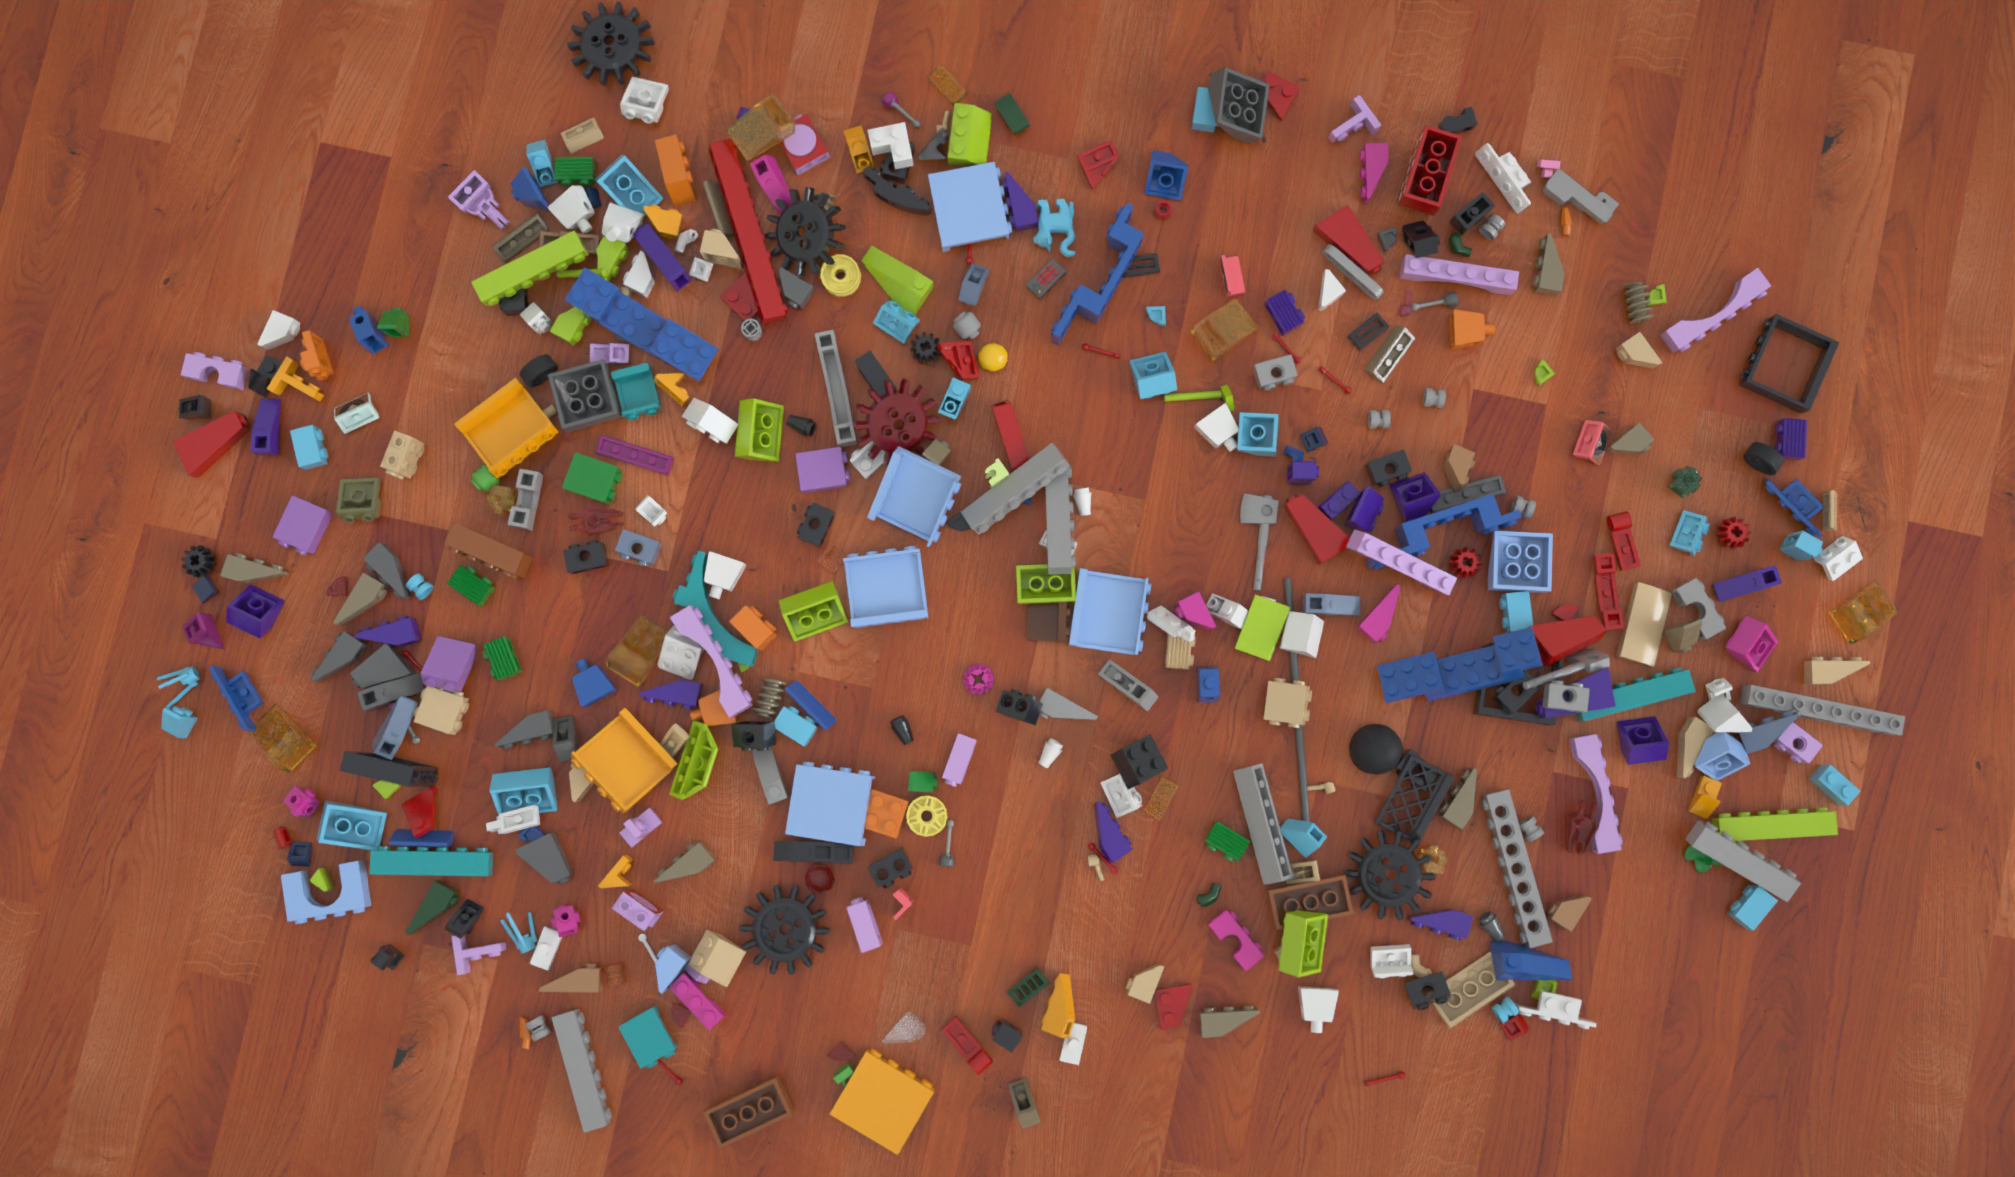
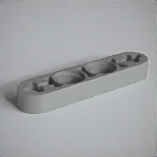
M1328 244L1322 251L1323 256L1372 299L1378 300L1384 293L1383 289L1336 247Z

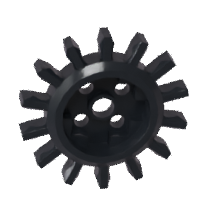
M601 2L598 3L600 16L593 19L586 11L582 12L584 20L588 23L584 29L576 25L571 26L573 33L581 36L580 41L567 42V46L570 51H582V54L571 59L575 68L586 62L589 63L582 73L585 79L589 80L597 70L600 72L599 82L602 86H606L609 74H615L617 81L620 85H623V71L630 69L637 77L641 75L638 67L634 64L637 59L651 62L650 55L647 52L641 51L642 46L655 45V41L652 36H640L641 33L650 29L651 26L647 20L634 25L635 20L640 15L637 8L634 7L625 17L622 15L623 5L621 2H616L614 13H607L605 6ZM608 38L615 39L611 45H606L605 41ZM608 50H612L610 54H606Z
M805 187L804 200L800 199L798 190L790 189L789 193L792 203L788 205L786 201L776 199L775 202L782 210V213L779 217L777 215H767L766 218L770 222L777 224L776 232L765 234L766 239H777L779 245L770 252V255L778 257L784 253L786 257L781 267L785 270H789L793 262L796 261L795 275L805 276L806 263H809L812 274H820L818 260L822 258L826 264L833 265L835 261L828 254L830 247L843 249L844 246L841 242L833 240L835 231L846 229V225L833 224L832 217L841 211L840 207L832 206L826 210L824 206L830 195L822 192L816 203L813 202L815 188ZM804 226L805 234L801 237L799 229Z
M1379 830L1377 831L1379 845L1373 847L1369 840L1363 837L1360 839V843L1367 850V853L1361 856L1356 852H1349L1348 857L1360 864L1358 870H1346L1344 875L1347 877H1358L1360 885L1352 887L1349 890V894L1356 895L1360 891L1364 892L1367 899L1360 906L1362 911L1369 908L1370 904L1374 902L1379 905L1378 919L1382 920L1384 918L1386 907H1394L1397 920H1402L1404 913L1401 905L1408 903L1411 909L1418 913L1421 908L1413 897L1418 893L1430 899L1433 895L1430 890L1421 887L1422 880L1432 881L1437 878L1435 873L1422 872L1421 867L1422 864L1430 862L1433 857L1431 854L1419 859L1413 852L1420 845L1421 841L1419 839L1413 841L1410 847L1406 848L1401 845L1403 831H1397L1394 843H1387L1384 831ZM1383 858H1387L1389 860V863L1387 865L1382 863ZM1401 865H1406L1408 870L1403 872ZM1387 869L1395 870V879L1390 880L1386 877ZM1376 876L1382 877L1381 883L1376 881ZM1395 883H1399L1401 885L1400 890H1396L1394 888Z
M780 884L774 885L775 899L772 901H768L765 894L761 891L756 894L757 899L763 905L759 911L750 906L744 908V911L755 919L753 925L743 924L739 926L740 931L753 932L754 938L752 941H747L743 944L742 949L748 950L753 946L758 947L761 952L753 961L755 966L760 964L765 956L772 959L770 974L776 973L779 961H786L787 970L790 975H793L796 970L795 959L800 957L808 968L813 965L812 959L806 953L809 948H813L817 952H824L825 947L815 942L814 939L816 934H829L830 928L816 927L815 919L823 917L827 911L826 909H820L812 913L808 908L816 898L814 893L807 896L804 902L797 900L799 885L793 886L790 897H783ZM778 912L783 913V919L777 918ZM797 919L802 922L800 927L795 925ZM787 923L790 926L789 934L781 933V924ZM770 931L776 932L775 938L770 936ZM788 938L794 939L793 945L788 944Z

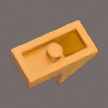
M657 374L654 383L683 407L687 403L689 396L683 387L676 385L683 379L685 374Z
M1701 776L1688 812L1708 819L1720 804V801L1716 798L1722 783L1709 777Z
M623 855L598 886L600 888L632 885L621 873H627L632 866L630 863L633 859L628 855Z

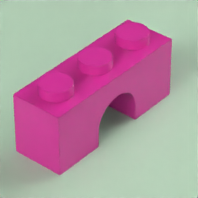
M1223 909L1207 925L1220 940L1231 934L1238 937L1239 946L1232 953V956L1247 971L1264 957L1261 953L1263 948L1257 941L1253 943L1250 940V932L1244 925L1242 927L1236 922L1238 917L1232 910L1228 912L1226 909Z
M687 972L683 973L669 987L708 1030H711L727 1015L715 1000L709 999L702 992L700 984Z

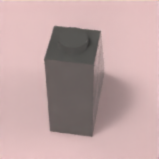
M387 643L350 673L353 677V683L358 688L364 689L416 674L394 646Z
M555 832L546 834L515 850L517 855L552 884L557 882L559 885L566 883L570 880L569 876L574 875Z

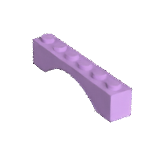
M1406 254L1401 261L1399 279L1460 283L1478 287L1491 293L1511 296L1517 290L1519 271L1428 257L1415 258L1414 255Z
M1759 268L1735 283L1729 301L1716 315L1702 320H1681L1660 334V337L1672 353L1678 350L1683 352L1691 346L1689 342L1692 340L1697 342L1705 337V331L1708 329L1713 331L1721 326V320L1725 318L1728 321L1737 315L1735 312L1737 309L1741 308V310H1744L1750 306L1753 298L1759 300L1766 295L1767 292L1765 290L1771 287V285Z
M1354 529L1346 546L1446 595H1450L1457 580L1456 577L1365 532Z
M689 605L671 616L670 619L679 634L699 643L713 659L720 678L719 702L728 717L733 718L753 706L750 702L752 697L747 690L744 691L741 687L742 680L737 673L734 674L731 670L733 666L728 657L724 658L721 651L723 649L720 643L712 638L711 634L713 632L710 626L703 623L701 619L703 615L699 608Z
M1597 734L1569 738L1572 757L1588 773L1596 792V817L1589 832L1592 852L1601 854L1622 850V837L1617 830L1618 818L1614 814L1612 807L1614 806V799L1610 795L1608 788L1610 787V780L1606 776L1604 769L1606 768V761L1601 755L1600 750L1602 749L1601 739Z

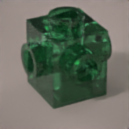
M1693 467L1678 468L1671 477L1673 479L1667 487L1681 498H1684L1698 490L1702 477L1698 475L1699 472Z

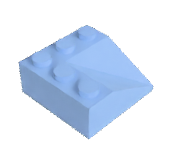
M1494 531L1488 568L1487 591L1551 592L1553 534Z

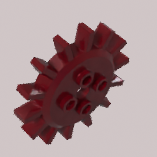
M902 378L899 391H893L892 383L888 379L884 380L886 393L880 397L876 391L869 388L867 392L874 400L871 406L867 407L864 404L858 403L856 405V408L861 413L867 414L866 420L852 422V426L855 429H866L867 431L866 435L856 440L857 444L862 447L873 442L874 446L868 452V457L874 460L879 452L883 450L885 451L883 462L887 466L893 452L898 447L905 450L914 448L918 454L922 455L924 449L919 445L922 438L925 437L932 441L937 438L930 431H926L927 424L940 423L938 416H927L926 410L937 404L936 401L930 398L920 403L919 399L926 389L919 385L913 394L910 395L908 393L910 381ZM892 411H896L895 416H891ZM913 415V420L909 421L908 418ZM902 419V426L894 428V422ZM886 429H890L888 434H885ZM907 433V437L902 439L903 434Z

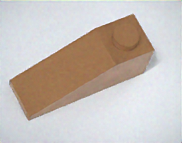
M586 963L584 967L540 987L539 992L599 993L603 988V967H597V963Z

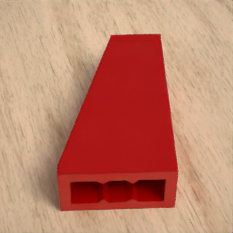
M1348 205L1315 225L1313 231L1327 244L1336 247L1367 275L1369 273L1374 275L1382 269L1381 266L1385 262Z
M1009 400L990 405L1011 470L1014 472L1026 463L1029 457L1012 404Z
M234 410L172 441L187 474L195 478L201 476L250 431L247 417Z
M1295 494L1286 500L1287 504L1283 507L1319 565L1347 549L1346 546L1350 537L1303 494L1298 497Z
M1596 616L1530 626L1533 628L1541 661L1546 667L1600 641L1607 631Z

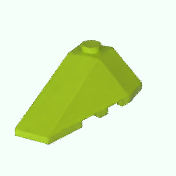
M874 246L870 247L861 260L891 300L898 303L902 309L912 312L914 315L934 288L933 281Z

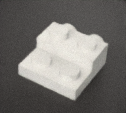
M632 77L620 103L621 114L628 119L640 118L648 124L652 122L658 123L663 111V102L669 91L668 85Z

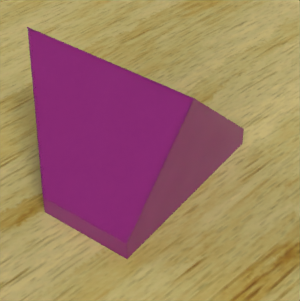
M196 613L183 626L189 644L195 643L225 650L212 615Z

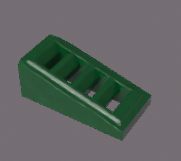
M1036 967L1010 988L1007 993L1020 1007L1046 987L1049 981L1039 968ZM1034 975L1040 980V985L1032 978ZM1028 980L1035 986L1034 990L1027 984ZM1024 985L1029 994L1026 995L1020 986ZM1016 989L1024 997L1022 1000L1015 994L1014 991Z

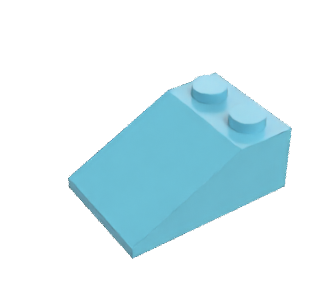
M622 154L594 179L617 205L642 213L644 217L646 216L644 205H657L664 199L627 157Z
M325 800L316 839L318 843L377 850V846H380L387 812Z

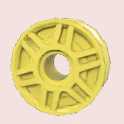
M836 254L831 256L835 263L830 265L824 262L821 267L820 278L825 289L837 297H846L853 294L861 283V272L857 263L847 255ZM840 272L846 273L843 279H837V274Z
M920 796L913 800L906 813L910 829L917 835L925 837L934 836L941 832L948 818L947 809L944 804L932 796ZM927 810L932 813V819L929 822H925L922 819V813Z

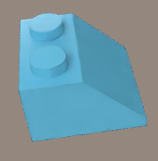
M1166 352L1129 360L1140 399L1168 394L1177 390L1175 371Z
M1240 412L1237 451L1257 456L1276 457L1278 414Z

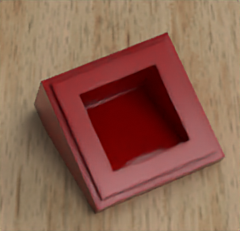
M287 827L275 828L273 835L278 849L290 846L292 841Z
M1521 1014L1510 1016L1504 1024L1499 1023L1510 1041L1526 1034L1529 1029Z

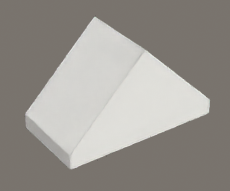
M1327 269L1322 274L1318 311H1323L1343 296L1346 291L1332 272Z

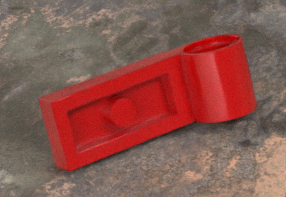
M1625 511L1607 516V526L1620 571L1641 566L1630 529L1632 527V519L1629 512Z
M957 1016L941 1029L977 1075L981 1074L993 1063L992 1058Z

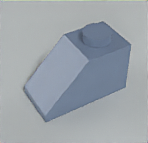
M972 263L962 282L958 300L965 304L976 306L990 269Z

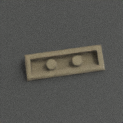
M703 181L718 230L722 231L726 238L734 236L719 184L717 182Z
M536 212L495 242L492 248L505 263L539 237L540 231L546 232L549 230V227Z
M1395 326L1364 370L1379 382L1384 383L1415 337L1404 326Z

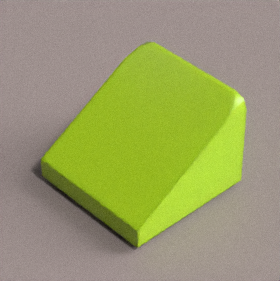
M319 868L310 879L311 883L324 892L334 889L326 868Z
M1536 980L1531 997L1539 1000L1541 990L1555 993L1557 981Z

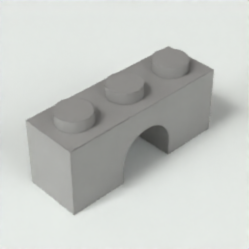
M519 469L516 483L518 499L516 505L511 506L508 520L509 526L523 530H533L544 475L541 473Z
M1694 578L1670 590L1679 607L1694 604L1698 608V619L1702 620L1698 637L1699 641L1714 636L1726 629L1723 617L1714 608L1713 600L1706 595L1703 583Z

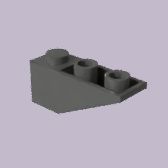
M378 542L363 558L367 562L366 567L373 573L377 572L381 576L379 579L385 585H390L394 589L392 592L398 598L410 600V591L406 588L407 582L399 557L386 544Z
M343 631V633L336 637L332 649L325 653L324 661L321 665L314 669L311 680L321 682L356 663L369 645L361 639L355 638L352 633Z
M417 673L357 692L363 711H374L395 703L400 695L408 698L422 693L424 685L420 674Z
M547 710L528 715L496 742L495 747H502V750L513 748L515 743L521 742V745L533 743L532 739L540 738V741L551 739L554 722L552 711Z

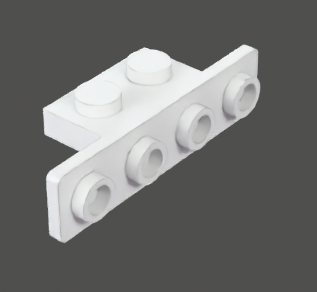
M1489 143L1482 146L1475 153V156L1517 214L1522 212L1531 204L1522 191V188L1531 183L1527 174L1521 169L1510 152L1498 157Z
M1541 990L1537 1008L1515 1003L1520 1011L1519 1014L1525 1016L1536 1014L1539 1015L1538 1018L1548 1021L1551 1018L1558 1019L1559 1023L1570 1025V1022L1578 1023L1577 1026L1584 1029H1589L1590 1026L1596 1027L1597 1023L1590 1019L1578 1017L1582 1001L1579 998Z

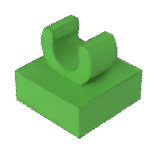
M850 1061L833 1073L835 1082L837 1084L842 1082L843 1087L847 1085L846 1079L851 1078L854 1073V1067Z

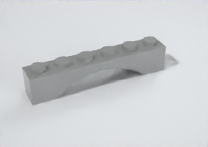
M834 330L815 333L837 444L841 448L857 445L855 428L852 426L853 417Z

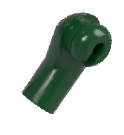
M1452 233L1449 237V245L1452 252L1469 258L1472 249L1463 246L1459 233Z
M1212 883L1208 894H1199L1197 896V904L1207 907L1215 903L1222 886Z

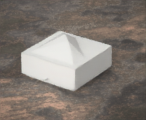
M695 257L689 275L708 282L714 264Z

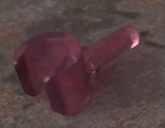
M1410 290L1406 292L1405 305L1399 308L1401 317L1409 316L1412 311Z

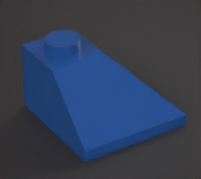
M1153 150L1144 194L1181 201L1188 164L1171 153Z
M526 167L522 168L510 183L514 189L511 193L515 200H520L525 206L550 212L548 209L549 203L537 181Z

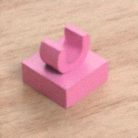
M1537 159L1536 167L1543 168L1541 177L1551 178L1553 169H1560L1561 161Z

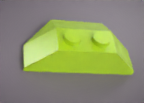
M694 720L689 732L690 737L686 741L669 794L682 800L706 787L718 751L708 726Z

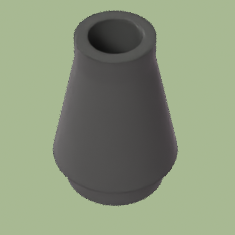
M1488 911L1479 917V925L1495 941H1500L1505 937L1496 914Z

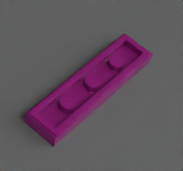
M604 435L600 436L595 451L596 454L667 476L674 460L672 456Z

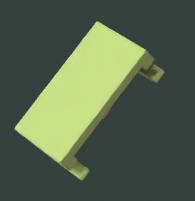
M999 458L985 470V474H987L985 478L989 479L991 477L989 480L990 489L1009 476L1008 471Z

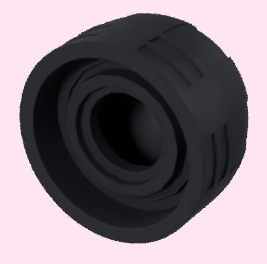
M1370 724L1361 727L1354 733L1349 744L1351 760L1358 769L1368 774H1384L1393 770L1398 765L1403 750L1401 739L1396 732L1382 724Z

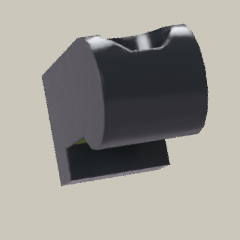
M1472 106L1465 108L1459 116L1445 117L1439 124L1438 129L1454 134L1473 130L1477 125Z
M388 944L380 947L377 954L370 961L381 970H385L386 967L395 970L405 955L393 945Z

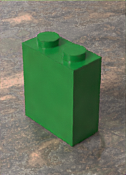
M575 452L562 488L571 493L609 505L610 501L613 502L615 499V488L621 482L623 473H621L622 470L617 466Z

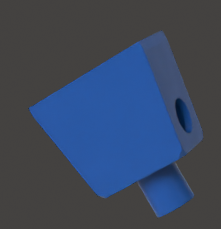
M362 306L355 307L352 310L354 315L349 318V322L357 341L371 354L388 347L389 344L383 332L377 329L378 322L368 311L364 310Z
M586 658L575 663L580 673L573 676L572 680L581 707H588L618 690L600 665L590 667Z
M1196 666L1198 703L1217 702L1220 697L1219 669L1216 666Z

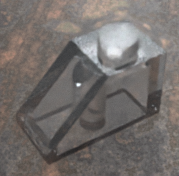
M909 1009L883 1038L882 1042L889 1044L913 1042L916 1038L920 1040L927 1032L925 1030L927 1024Z

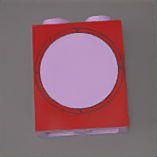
M807 114L796 116L792 122L782 124L774 131L797 176L830 158L827 148Z
M634 889L624 891L612 907L613 910L643 931L648 926L654 927L664 910Z

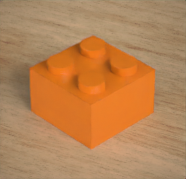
M745 605L729 622L756 649L762 651L778 636L774 632L776 628L769 621H763L761 619L762 613L752 606L750 608Z
M871 789L865 829L897 839L910 801Z

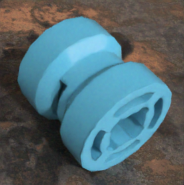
M419 573L415 574L406 583V588L409 591H413L419 600L426 598L434 588L431 583L425 582L424 577Z
M1508 996L1502 1000L1501 1005L1495 1004L1491 1007L1502 1024L1507 1022L1510 1016L1519 1014L1518 1008Z

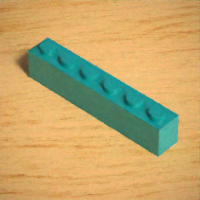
M1679 667L1669 670L1670 674L1663 675V672L1652 674V679L1645 680L1644 677L1633 679V684L1626 685V682L1615 684L1613 694L1616 707L1576 713L1578 722H1584L1696 692L1689 669L1682 670Z
M377 846V850L370 852L369 874L493 875L494 852H488V848H476V851H468V848H456V851H448L449 847H436V851H429V847H417L416 851L409 850V847H397V850H389L390 846Z

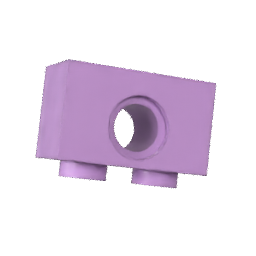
M1794 722L1774 741V746L1778 750L1791 755L1790 759L1797 764H1809L1823 746ZM1794 739H1796L1798 742V746L1796 749L1793 747Z

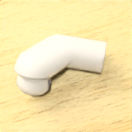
M689 229L680 233L675 251L684 253L686 244L697 239V231Z

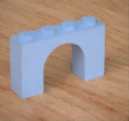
M365 860L339 864L342 890L339 898L329 906L322 905L313 898L310 891L308 871L281 875L287 922L295 921V924L308 922L307 918L314 917L315 921L327 919V914H333L334 917L346 915V911L353 910V914L365 912V907L372 906Z

